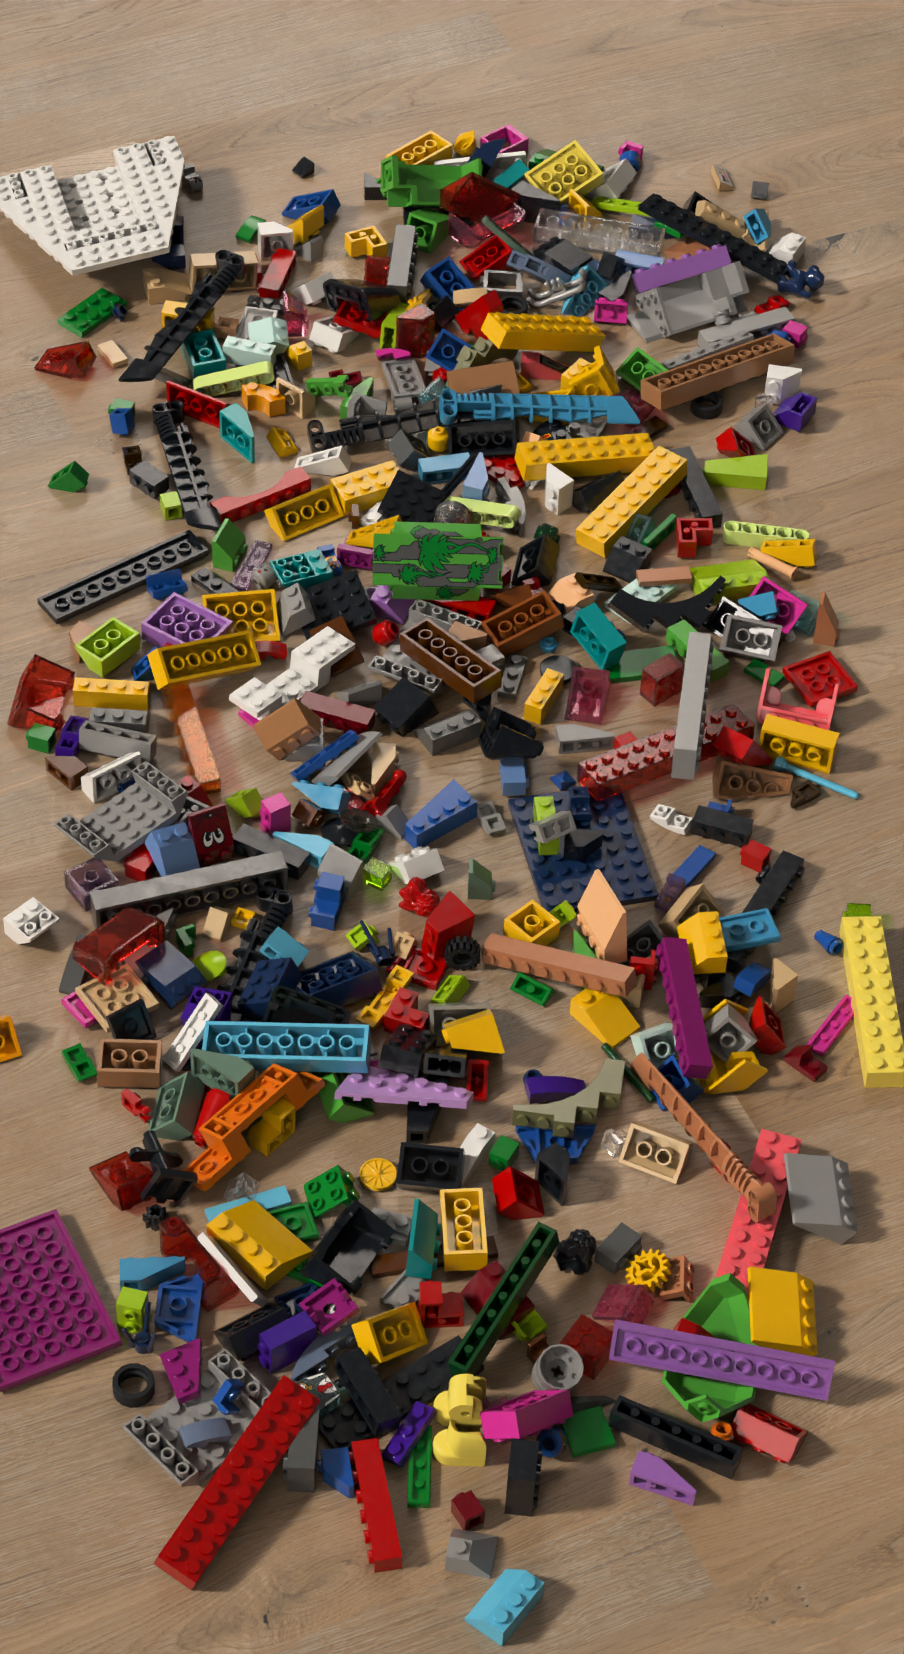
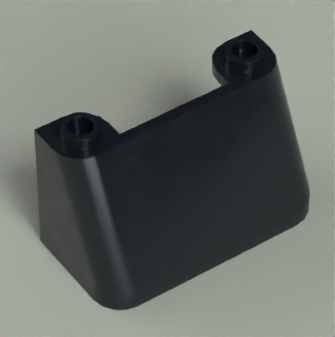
M328 279L323 283L328 309L331 311L339 309V305L344 300L358 303L359 310L367 312V320L374 321L401 304L398 291L392 287L359 279Z
M493 707L479 737V744L483 754L490 760L533 759L536 756H540L544 749V746H542L543 742L535 740L537 731H535L533 723L496 707Z
M275 986L262 1022L349 1024L351 1012L344 1007L284 986Z
M354 1199L334 1221L299 1272L305 1277L323 1285L335 1278L338 1283L342 1284L344 1290L346 1289L349 1295L351 1293L355 1295L362 1286L360 1283L361 1276L382 1248L386 1250L392 1243L393 1239L391 1236L395 1230L358 1200Z

